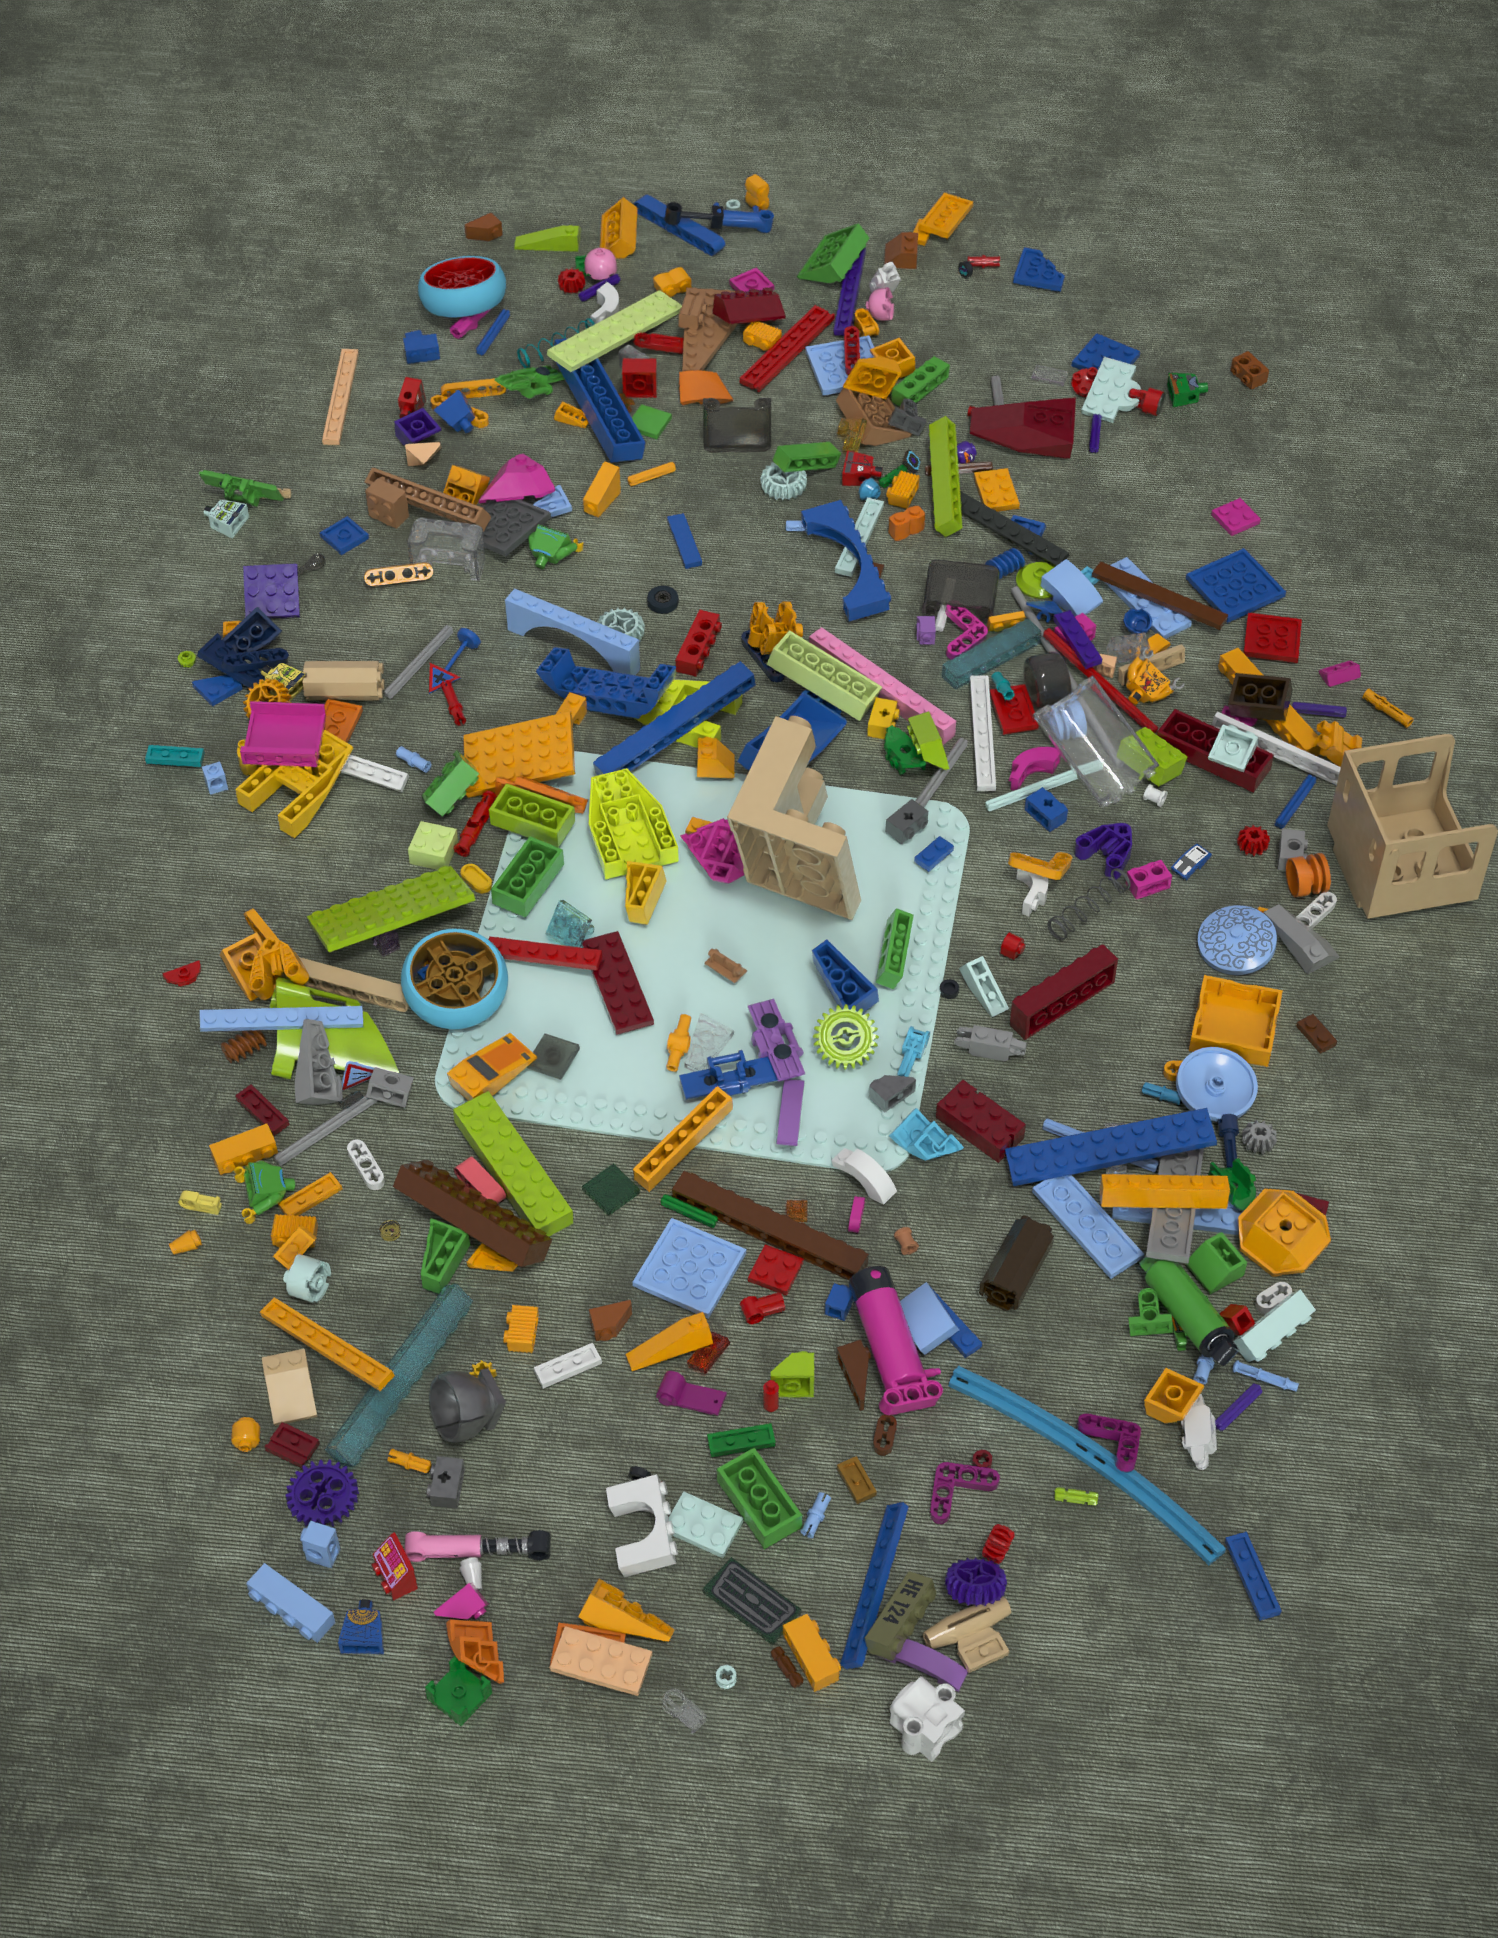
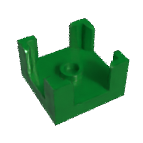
M454 1656L449 1661L450 1671L436 1685L431 1680L425 1686L427 1699L461 1727L492 1694L491 1682L482 1675L481 1680L466 1669V1664Z

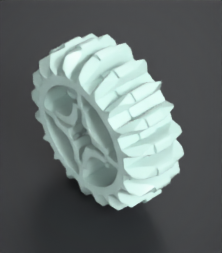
M772 462L770 466H766L761 475L762 490L765 491V494H769L770 498L775 497L776 500L779 498L782 501L784 499L790 500L792 497L796 499L798 495H802V492L805 491L807 484L805 471L783 472Z
M618 607L617 610L610 609V612H604V615L600 616L597 623L639 639V642L644 637L645 625L643 619L638 615V612L633 613L632 609L628 611L626 608L619 610Z

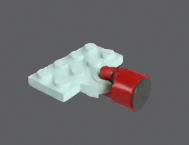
M1104 357L1081 409V414L1091 417L1095 413L1097 415L1101 414V420L1113 423L1119 410L1126 412L1132 411L1134 407L1142 409L1144 413L1157 416L1162 410L1165 393L1154 388H1149L1148 391L1141 390L1138 383L1132 380L1136 371L1135 365Z

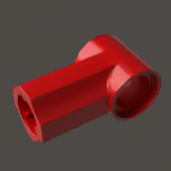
M780 1292L761 1298L749 1296L740 1302L748 1324L759 1323L765 1316L785 1311L784 1299Z

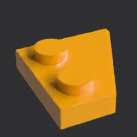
M483 1243L467 1261V1267L475 1269L513 1272L518 1266Z

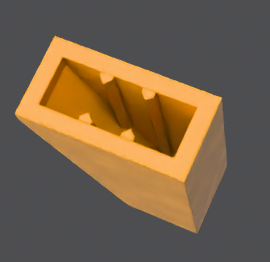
M606 461L602 464L583 498L584 512L599 518L621 493L620 467Z

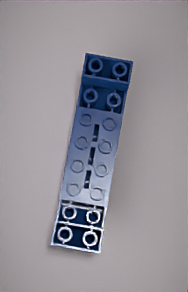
M554 647L537 668L536 673L550 689L566 699L569 692L586 697L587 710L639 719L655 707L672 684L676 675V666L659 664L650 678L575 666L569 649Z

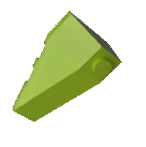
M563 225L517 236L514 249L578 252L581 228L579 226Z

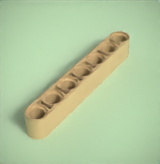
M300 958L309 973V979L304 986L400 1012H406L409 1008L402 992L401 984ZM282 972V976H283L284 978L289 979V978L285 975V973Z

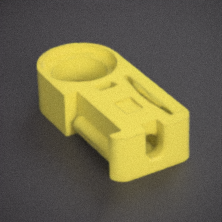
M183 1191L178 1201L179 1205L185 1209L215 1215L219 1214L222 1207L220 1197L200 1195L198 1192Z

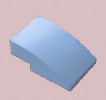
M1067 559L1042 576L1041 587L1053 595V601L1065 611L1071 610L1074 616L1082 612L1087 615L1103 603V599L1092 583Z
M927 1282L900 1301L913 1340L924 1355L959 1331V1328Z

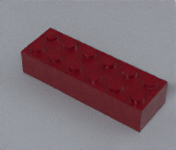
M1174 709L1157 731V735L1185 754L1187 762L1254 793L1271 770L1274 754L1256 746L1244 772L1208 760L1220 729Z
M1103 944L1097 948H1092L1083 957L1076 958L1072 964L1062 967L1056 974L1048 976L1039 985L1032 986L1028 992L1015 997L1012 1001L1009 1025L1024 1040L1033 1036L1115 983L1118 958Z

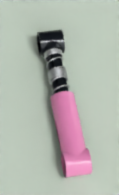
M535 1530L530 1532L528 1537L524 1536L522 1539H517V1537L514 1539H508V1537L487 1539L485 1537L483 1539L481 1535H426L425 1533L415 1531L405 1535L404 1550L411 1562H421L426 1558H478L484 1553L507 1555L508 1552L510 1555L513 1552H519L520 1555L528 1554L530 1559L541 1561L550 1558L551 1534L544 1530Z

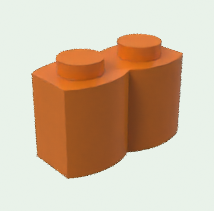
M912 506L904 512L893 514L889 518V535L895 541L907 538L909 535L921 532L925 527V512L920 506Z

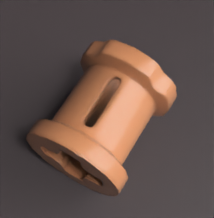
M909 1227L901 1228L894 1233V1238L899 1241L903 1255L912 1254L919 1247L918 1243L914 1241L911 1235L912 1230Z

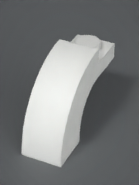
M607 282L597 290V303L602 307L591 315V319L595 324L619 312L618 292Z
M1017 868L1016 879L1024 882L1030 888L1023 902L1022 914L1029 917L1033 910L1036 911L1039 904L1045 905L1048 878Z
M844 1148L831 1160L833 1167L855 1177L865 1188L868 1197L881 1204H885L897 1192L894 1183L886 1171L872 1157L858 1148L854 1152Z

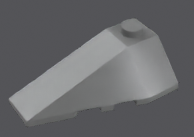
M310 1019L303 1021L295 1077L296 1103L319 1105L343 1102L342 1082L340 1076L336 1075L333 1066L336 1064L335 1060L329 1054V1041L322 1021Z

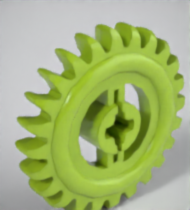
M847 1004L844 1005L843 1010L839 1005L836 1006V1011L829 1008L830 1015L822 1013L824 1020H817V1023L821 1026L814 1027V1030L819 1033L813 1035V1038L819 1039L814 1043V1046H820L817 1054L824 1052L822 1060L829 1058V1066L835 1061L836 1069L842 1063L845 1070L848 1064L855 1069V1062L862 1066V1058L869 1061L867 1053L874 1055L875 1052L871 1047H877L878 1044L873 1040L879 1038L878 1035L873 1034L878 1028L871 1027L875 1021L867 1020L870 1014L862 1015V1008L856 1012L855 1005L849 1010ZM840 1023H851L858 1028V1030L853 1031L849 1027H842L837 1035L831 1036L832 1030ZM843 1034H846L849 1037V1041L841 1039ZM861 1037L859 1044L854 1049L843 1051L834 1046V1043H838L841 1047L848 1048L854 1043L855 1038Z

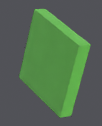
M641 404L632 419L641 435L658 439L672 419V414Z

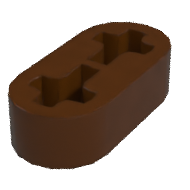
M884 1414L877 1421L873 1449L875 1453L881 1456L890 1454L893 1449L897 1421L892 1415ZM886 1422L890 1423V1426L888 1427V1432L884 1431V1425ZM882 1438L886 1439V1445L884 1448L880 1447V1444L882 1443Z

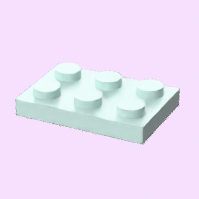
M683 1491L669 1516V1521L672 1522L675 1534L672 1536L724 1558L743 1523V1518Z

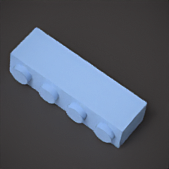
M265 1563L246 1583L249 1591L248 1595L255 1602L261 1601L273 1615L277 1613L283 1617L282 1620L289 1627L295 1626L298 1628L300 1634L307 1640L313 1639L318 1643L335 1624L333 1612Z

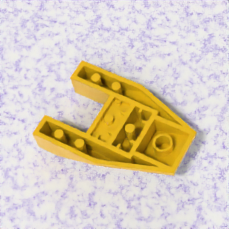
M324 730L317 767L262 765L235 789L238 804L253 812L282 785L287 786L300 795L277 816L280 830L295 838L308 826L331 791L353 750V746Z

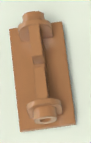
M710 949L708 952L710 958L704 963L733 983H736L747 972L741 964L735 963L720 953L718 949Z

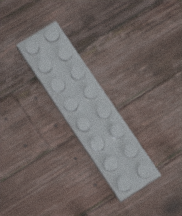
M1204 1148L1161 1156L1158 1175H1200ZM1153 1208L1146 1257L1189 1263L1196 1208Z

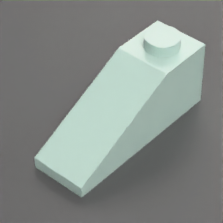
M983 956L959 968L967 986L991 1018L1009 1009Z

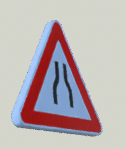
M348 1061L342 1079V1090H347L370 1080L374 1067Z

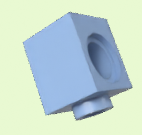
M220 762L202 767L204 780L210 795L228 790L225 773Z

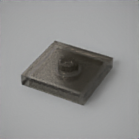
M544 1033L533 1051L537 1059L527 1066V1069L561 1080L580 1050L579 1044Z

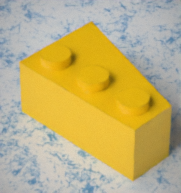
M627 861L625 907L630 922L648 924L667 882L664 869L660 865Z

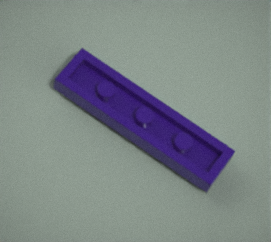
M1071 610L1054 615V622L1085 669L1102 664L1103 658Z

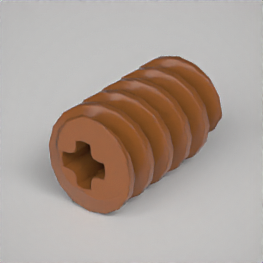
M261 1030L242 1031L241 1035H235L234 1039H228V1044L226 1042L221 1043V1049L230 1063H232L233 1059L239 1063V1056L246 1059L245 1052L253 1055V1047L260 1051L259 1044L261 1043L266 1047L267 1043Z

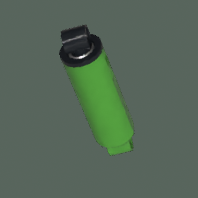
M1145 1256L1139 1263L1146 1272L1145 1282L1151 1289L1157 1292L1158 1299L1169 1313L1172 1314L1173 1318L1204 1357H1212L1217 1363L1225 1366L1239 1352V1348L1233 1342V1330L1178 1262Z

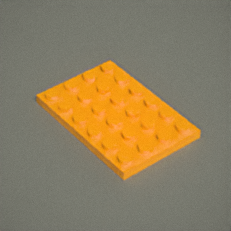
M570 711L463 735L464 757L479 772L477 782L473 786L469 785L465 790L468 798L482 795L486 790L495 792L497 777H504L515 781L517 776H523L537 782H543L575 775L573 725Z

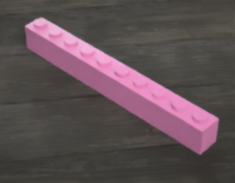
M821 627L809 636V643L882 686L878 698L897 701V709H900L899 715L908 721L910 717L929 711L943 745L955 736L956 720Z

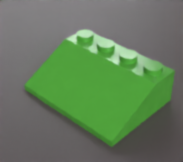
M859 223L825 235L797 275L798 279L825 283L842 281L847 271L852 268L853 262L859 257L861 250L866 247L869 236Z

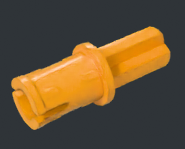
M392 1448L388 1454L392 1455V1457H388V1462L404 1466L406 1470L411 1468L423 1473H429L432 1466L431 1461L414 1456V1453L407 1454Z

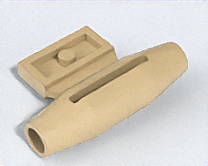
M1001 1597V1600L995 1601L994 1604L987 1603L986 1606L978 1605L976 1607L972 1605L945 1617L923 1632L924 1642L931 1649L957 1643L958 1656L967 1672H973L1009 1655L1010 1651L1001 1635L991 1627L1011 1614L1010 1605L1005 1597Z

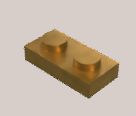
M857 1456L837 1464V1470L856 1504L877 1496V1491Z

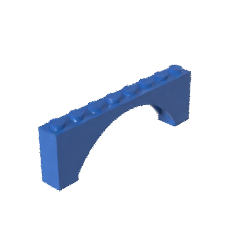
M838 500L801 511L802 524L807 535L823 536L842 544L851 551L859 562L861 572L858 581L851 592L843 597V610L848 621L889 610V602H891L890 593L886 592L884 581L879 578L878 569L873 566L871 555L867 554L866 544L861 542L859 530H855V523L853 518L849 517L847 506H844L842 501Z

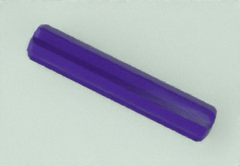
M614 274L610 278L580 292L578 297L584 302L597 295V290L608 282L614 286L621 279L618 274Z
M1096 413L1092 417L1089 447L1091 453H1097L1099 450L1102 416Z
M1303 702L1292 703V707L1297 713L1343 718L1347 714V708L1344 706Z
M1255 1383L1252 1384L1215 1420L1216 1429L1224 1431L1262 1394L1261 1387Z

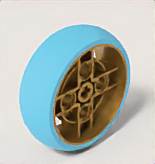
M446 929L424 937L411 949L403 964L401 987L409 1007L421 1019L440 1028L464 1029L485 1021L498 1009L507 991L508 971L500 951L487 938L469 930ZM429 960L430 964L425 974V980L415 985V976L418 970ZM494 973V983L491 989L481 998L479 994L484 985V977Z

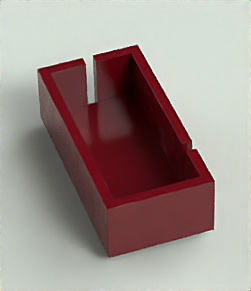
M965 1080L960 1081L937 1103L936 1119L997 1163L1006 1156V1148L1016 1147L1024 1139L1026 1124L983 1093L979 1092L977 1094V1089Z

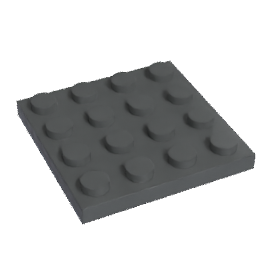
M487 500L486 503L480 506L491 516L484 532L461 523L453 529L454 535L506 557L525 541L530 534L536 531L538 524L543 525L551 518V513L522 500L499 502Z

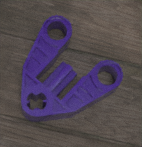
M1126 823L1101 825L1078 836L1075 844V857L1080 860H1087L1100 850L1104 856L1108 855L1104 871L1106 877H1111V871L1115 868L1124 871L1132 850L1131 827ZM1114 871L1115 879L1120 878L1122 874Z

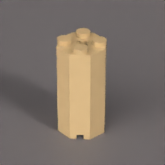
M305 661L303 673L307 674L303 678L304 697H306V701L383 699V690H385V680L382 679L384 672L383 663H379V661Z

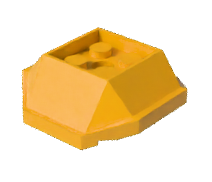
M1264 1189L1241 1213L1237 1220L1240 1252L1272 1277L1304 1273L1331 1242L1326 1216L1291 1190ZM1285 1226L1289 1231H1283L1280 1227Z

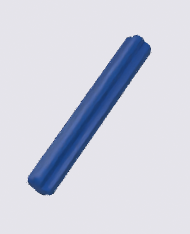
M502 309L477 346V354H485L510 317L509 310Z
M1307 775L1275 820L1276 827L1282 829L1286 826L1316 783L1315 776Z

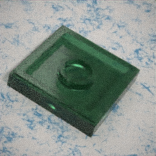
M614 1163L582 1186V1190L608 1216L640 1194V1188Z

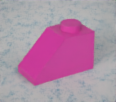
M468 1583L433 1613L436 1616L472 1619L474 1617L477 1620L486 1612L485 1607L489 1604L475 1585Z

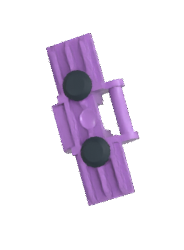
M770 999L748 1005V1010L757 1029L752 1034L751 1042L753 1046H758L760 1050L758 1059L769 1058L778 1081L805 1075L799 1059L804 1053L803 1049L797 1043L792 1031V1024L785 1023L784 1019H782L775 1000ZM781 1035H786L790 1045L784 1044Z

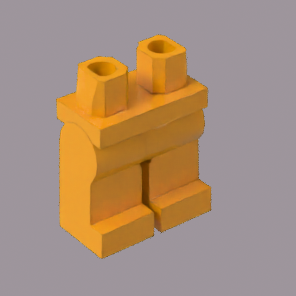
M1323 720L1317 724L1316 730L1321 734L1317 736L1315 744L1320 747V754L1323 757L1327 756L1337 766L1341 767L1344 751L1362 748V737L1359 735L1351 736L1344 731V728L1338 722L1328 723Z

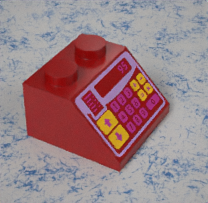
M394 1532L373 1553L374 1563L371 1564L375 1575H380L383 1580L380 1583L386 1595L390 1594L393 1601L418 1589L414 1568Z

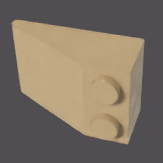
M305 1349L262 1357L274 1426L280 1425L281 1422L291 1423L317 1417Z

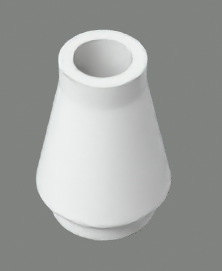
M468 1558L461 1561L459 1569L466 1584L473 1583L479 1592L482 1591V1566L478 1558Z

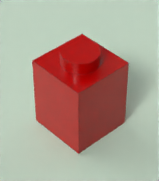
M1230 1304L1219 1313L1233 1330L1234 1335L1241 1336L1256 1324L1245 1305Z

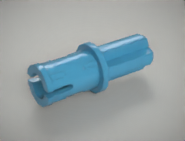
M1145 1082L1142 1087L1143 1094L1159 1098V1101L1165 1100L1177 1105L1181 1103L1178 1092L1167 1089L1166 1086L1160 1087Z

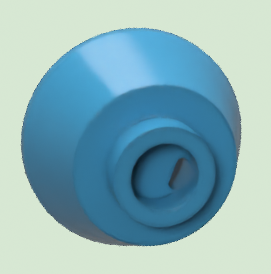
M873 478L864 480L859 488L861 500L866 501L867 498L878 499L881 494L880 486Z

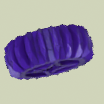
M975 1557V1559L970 1560L966 1558L965 1561L958 1560L957 1563H952V1566L948 1568L946 1573L945 1585L948 1594L952 1595V1599L958 1600L959 1603L965 1602L967 1606L973 1604L977 1607L978 1605L986 1606L987 1603L994 1604L995 1601H1000L1006 1591L1007 1579L1004 1569H1001L1000 1565L994 1564L993 1561L987 1562L985 1558L978 1560Z

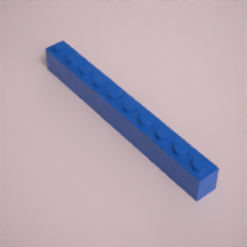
M741 661L732 665L727 671L716 676L714 680L700 687L692 695H688L679 704L672 706L670 710L659 715L654 721L643 726L638 732L628 736L625 741L614 746L609 752L599 756L593 762L595 773L602 775L622 769H628L631 772L756 686L754 674Z

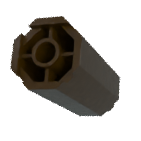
M1026 1215L1015 1220L980 1283L979 1293L982 1296L984 1293L988 1297L986 1301L990 1305L1004 1311H1009L1011 1307H1014V1310H1018L1053 1246L1054 1236L1049 1225L1034 1221Z

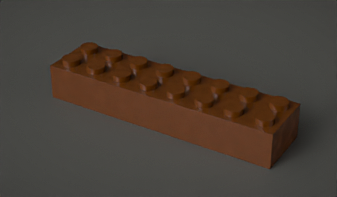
M424 1159L400 1166L393 1185L395 1189L520 1267L545 1260L553 1240L546 1235L545 1231L532 1227L527 1220L519 1219L511 1210L498 1206L496 1201L485 1198L481 1195L480 1191L469 1188L464 1181L451 1177L449 1172L438 1169L429 1160Z

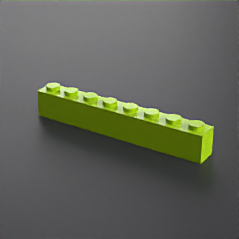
M944 416L929 425V448L931 451L934 527L938 533L947 537L963 528L956 425Z

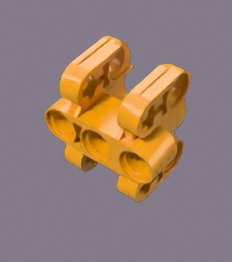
M782 601L779 604L775 622L767 614L768 607H766L764 602L754 603L750 617L748 643L753 647L760 648L761 654H771L773 648L789 630L801 638L803 637V626L801 623H796L797 616L792 609L790 601Z

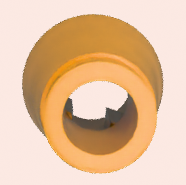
M188 1230L169 1243L173 1255L198 1249V1246L202 1245L196 1230Z

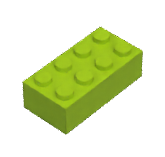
M507 783L489 809L491 825L528 838L531 836L558 848L575 823L573 806Z

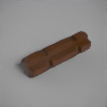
M781 1646L774 1648L771 1651V1656L774 1661H777V1665L785 1677L790 1680L791 1686L793 1688L801 1686L803 1678L800 1673H797L796 1667L789 1657L785 1655Z

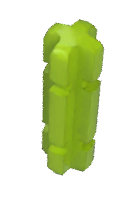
M1057 1487L1054 1499L1057 1501L1066 1499L1067 1502L1079 1504L1088 1502V1505L1095 1506L1098 1503V1493L1090 1491L1086 1493V1491L1068 1489L1066 1491L1065 1488Z

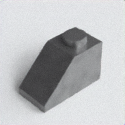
M884 1075L880 1079H875L870 1084L869 1098L881 1110L887 1112L915 1092L916 1079L914 1077Z

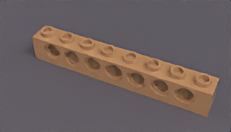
M373 467L365 480V483L370 486L379 478L406 491L407 504L484 532L491 519V516L482 507Z

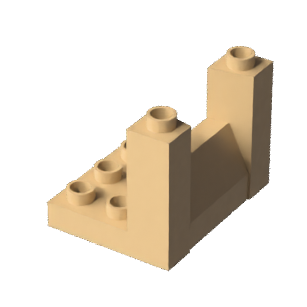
M776 716L727 816L742 859L746 881L853 920L861 902L848 839L845 836L846 832L840 826L830 822H825L822 827L815 825L828 795L823 776L814 769L806 768L816 748L811 724L798 716H790L788 720Z

